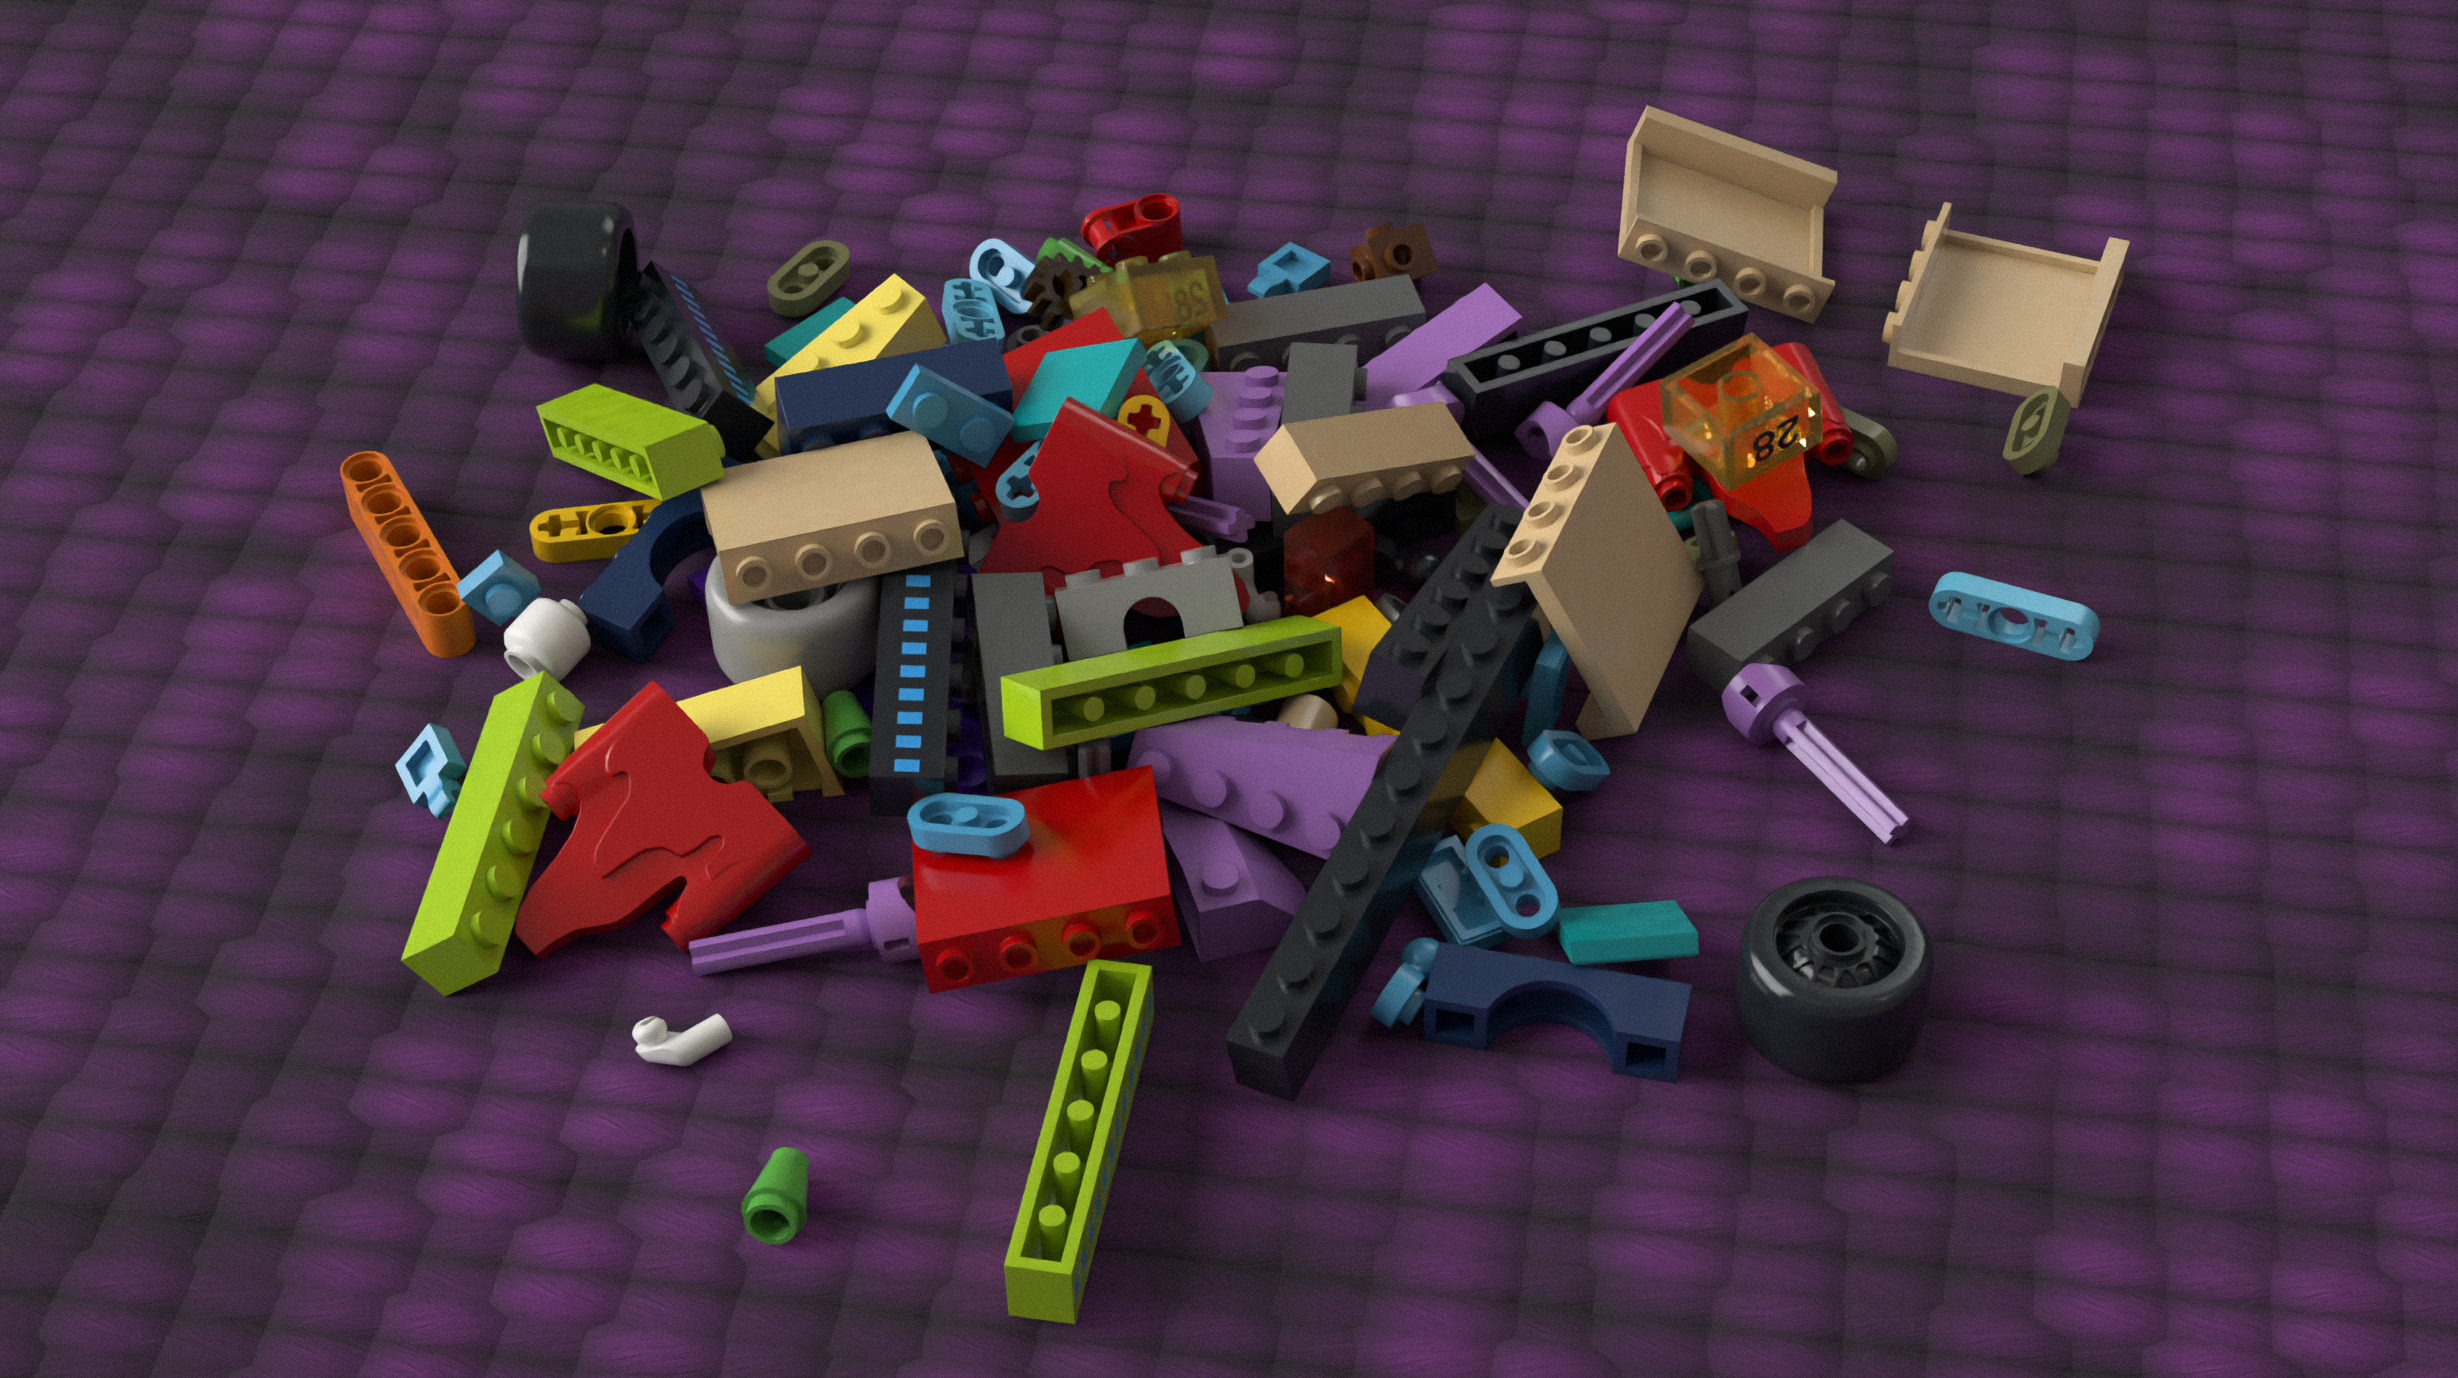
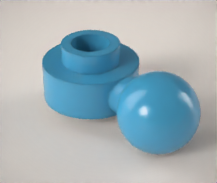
M1425 937L1417 938L1403 948L1399 958L1400 968L1375 1002L1369 1014L1371 1017L1390 1030L1399 1020L1407 1026L1413 1022L1424 1006L1426 992L1421 988H1427L1439 946L1438 941Z

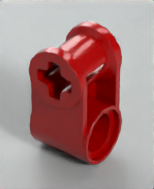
M1154 193L1122 204L1100 207L1090 212L1081 224L1080 232L1085 243L1094 248V257L1105 263L1106 266L1115 269V274L1155 262L1170 261L1179 256L1184 248L1179 201L1169 194ZM1104 221H1107L1111 227L1109 231L1107 230ZM1111 251L1115 254L1116 260L1111 258L1109 254Z

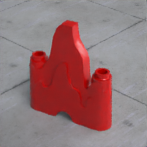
M1796 342L1785 343L1736 357L1729 362L1727 372L1722 377L1713 381H1696L1685 374H1678L1628 388L1610 399L1605 412L1608 424L1617 422L1666 511L1676 512L1685 508L1690 503L1694 491V483L1691 476H1697L1707 486L1715 500H1721L1725 504L1728 515L1757 528L1770 541L1777 553L1805 545L1813 533L1812 494L1805 471L1807 462L1811 457H1814L1826 465H1838L1847 460L1853 450L1854 437L1845 421L1844 413L1810 349L1804 344ZM1798 414L1797 424L1784 438L1783 442L1785 444L1790 442L1793 435L1798 433L1796 441L1788 448L1780 449L1778 441L1792 423L1777 430V425ZM1766 431H1773L1775 434L1774 440L1771 443L1774 446L1773 453L1766 460L1757 462L1755 460L1757 451L1753 449L1755 439ZM1763 437L1758 445H1765L1769 441V437ZM1763 450L1760 453V456L1764 457L1765 455H1767L1769 450Z
M1068 396L1059 409L1028 472L1030 481L1038 491L1039 503L1036 512L1024 522H1009L1002 525L978 574L1042 572L1045 595H1054L1055 597L1056 588L1066 586V575L1099 569L1101 579L1124 574L1122 564L1157 557L1159 567L1182 562L1180 552L1204 546L1177 523L1168 510L1167 504H1171L1175 500L1184 505L1196 484L1199 473L1190 469L1191 462L1171 453L1157 442ZM1232 569L1241 616L1243 618L1251 602V597L1243 579ZM1158 597L1143 598L1130 607L1142 614L1158 618L1180 616L1173 604ZM1056 601V628L1054 631H1050L1051 642L1066 647Z
M653 680L567 757L558 769L544 781L547 787L538 794L562 822L571 815L578 817L572 834L556 858L531 887L517 911L515 933L539 961H543L558 948L580 936L615 931L636 921L662 899L686 885L683 893L665 912L668 919L660 925L665 934L685 954L689 950V941L714 937L813 855L812 850L803 838L753 784L744 780L723 784L711 778V772L716 762V754L710 747L708 737Z

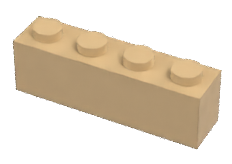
M1438 401L1286 423L1277 430L1253 460L1285 513L1291 515L1313 511L1314 514H1322L1334 507L1353 504L1355 507H1363L1375 500L1392 497L1394 500L1400 501L1413 494L1428 491L1440 494L1450 490L1461 481L1463 477L1461 471L1477 454L1445 403Z

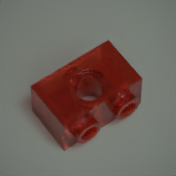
M1339 506L1322 514L1312 513L1284 532L1285 618L1295 615L1311 618L1362 595H1365L1373 604L1374 526L1345 507Z

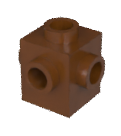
M1392 221L1375 226L1362 232L1365 238L1364 242L1349 249L1352 257L1350 269L1356 283L1409 274L1415 287L1414 281L1440 270L1422 221L1397 230L1394 229Z

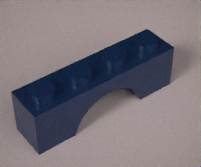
M727 456L721 458L723 468L744 464ZM699 487L663 501L661 505L656 506L633 538L617 551L613 561L594 584L589 585L583 591L576 606L587 617L588 623L585 627L590 635V643L643 666L676 626L663 590L665 581L672 570L688 556L698 551L715 547L713 537L708 532Z
M1439 942L1424 997L1423 1040L1486 1051L1498 1037L1513 1028L1531 1023H1556L1577 1029L1592 1038L1604 1051L1612 1073L1676 1084L1688 1028L1692 984L1609 971L1598 967L1556 962L1533 956L1527 957L1480 949L1475 946Z

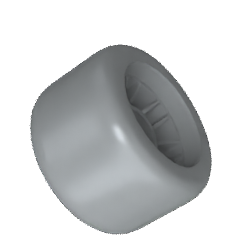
M717 554L707 574L705 599L713 649L719 666L736 685L801 665L818 701L824 700L833 692L847 691L867 678L876 667L883 575L864 577L729 606L722 568Z

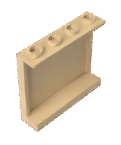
M1647 105L1627 143L1618 257L1695 284L1720 278L1739 299L1813 324L1835 287L1834 280L1822 277L1824 206L1837 185V171Z
M1944 202L1937 221H1927L1921 243L1922 251L1915 250L1909 269V281L1903 280L1900 285L1895 311L1898 313L1890 311L1887 316L1882 336V343L1890 344L1887 366L2027 398L2043 387L2055 386L2071 403V408L2078 409L2123 282L2130 241L2109 237L2101 261H2094L1950 230L1948 228L1952 203Z
M1617 422L1595 427L1582 425L1566 433L1490 579L1494 587L1526 581L1591 691L1575 723L1586 741L1637 732L1705 584L1702 574Z
M912 430L724 468L726 476L699 487L708 532L713 537L721 564L729 606L964 557L955 500L927 438Z

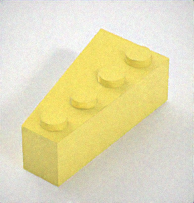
M893 274L759 384L756 390L773 417L775 424L754 451L764 460L781 457L778 442L775 377L942 347L947 339L926 297L896 274Z
M801 665L676 702L709 739L710 747L716 754V762L711 772V778L714 781L723 784H731L743 780L749 781L762 795H768L770 803L794 800L793 792L822 789L823 797L845 795L843 775L833 768L827 760L822 707ZM603 724L574 732L575 750Z

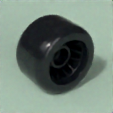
M543 199L534 202L527 208L522 219L517 242L515 302L520 335L524 346L532 354L547 359L605 361L622 357L629 350L635 329L620 303V299L623 297V289L629 278L639 271V250L634 220L630 211L624 205L604 200Z
M1816 876L1783 885L1772 891L1754 908L1743 928L1734 988L1735 1013L1740 1028L1752 1047L1763 1058L1792 1075L1825 1083H1851L1881 1075L1899 1064L1913 1050L1923 1031L1935 964L1931 937L1923 921L1911 906L1894 893L1876 884L1851 877Z

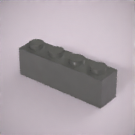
M1409 274L1210 307L1211 312L1204 315V346L1208 350L1209 363L1213 372H1246L1248 369L1257 366H1270L1278 369V372H1288L1291 342L1358 345V365L1367 364L1370 360L1381 355L1410 335L1415 329L1426 324V311Z
M1291 342L1281 426L1286 423L1364 412V406L1356 405V401H1366L1368 368H1358V345ZM1272 491L1273 537L1341 540L1343 518H1354L1355 506L1353 504L1334 507L1322 514H1314L1313 511L1287 515Z
M1841 518L1688 627L1684 669L1723 694L1731 680L1750 663L1774 664L1788 667L1795 661H1803L1810 655L1814 647L1833 633H1841L1848 627L1852 619L1870 606H1877L1885 600L1893 585L1891 571L1894 551ZM1752 689V691H1751L1749 694L1744 695V696H1745V697L1749 696L1751 693L1754 692V690Z
M1042 572L971 574L966 612L988 796L1072 780L1073 777H1076L1077 771L1074 745H1066L1043 751L1005 737L1003 727L1001 677L1063 664L1061 645L1052 644L1050 631H1054L1056 628L1054 595H1045Z

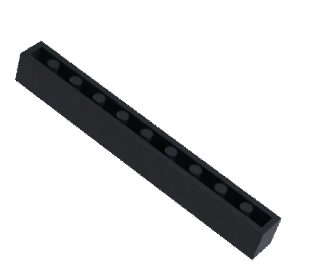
M1490 576L1224 1039L1237 1084L1295 1102L1534 670L1535 662L1551 632L1550 621L1528 585L1513 583L1494 587L1490 581L1492 576Z

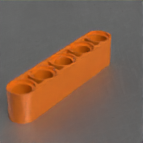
M364 451L349 456L341 464L340 473L351 518L426 649L432 655L440 658L458 657L469 652L475 645L477 636L470 606L461 600L456 587L461 580L391 462L384 454L376 451Z

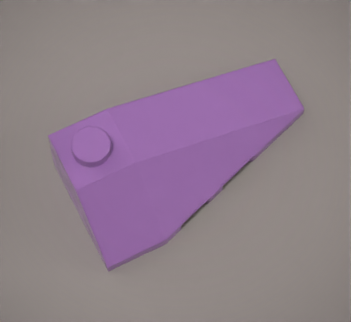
M1159 796L1164 822L1162 830L1169 878L1200 962L1278 946L1307 896L1303 884L1254 832Z

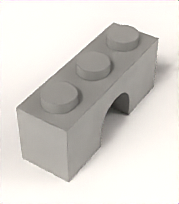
M1215 545L1180 552L1182 562L1159 567L1157 557L1122 564L1124 574L1101 579L1099 569L1066 575V586L1056 588L1055 597L1069 662L1127 650L1128 643L1124 628L1125 615L1134 603L1147 597L1162 598L1175 606L1182 619L1185 638L1244 626L1229 554L1217 555Z

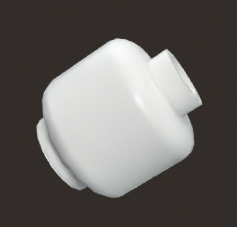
M537 598L506 629L504 645L507 651L504 653V658L509 666L525 680L546 670L558 682L561 681L591 648L590 635L585 627L588 623L586 615L569 600L562 599L558 603L548 598Z

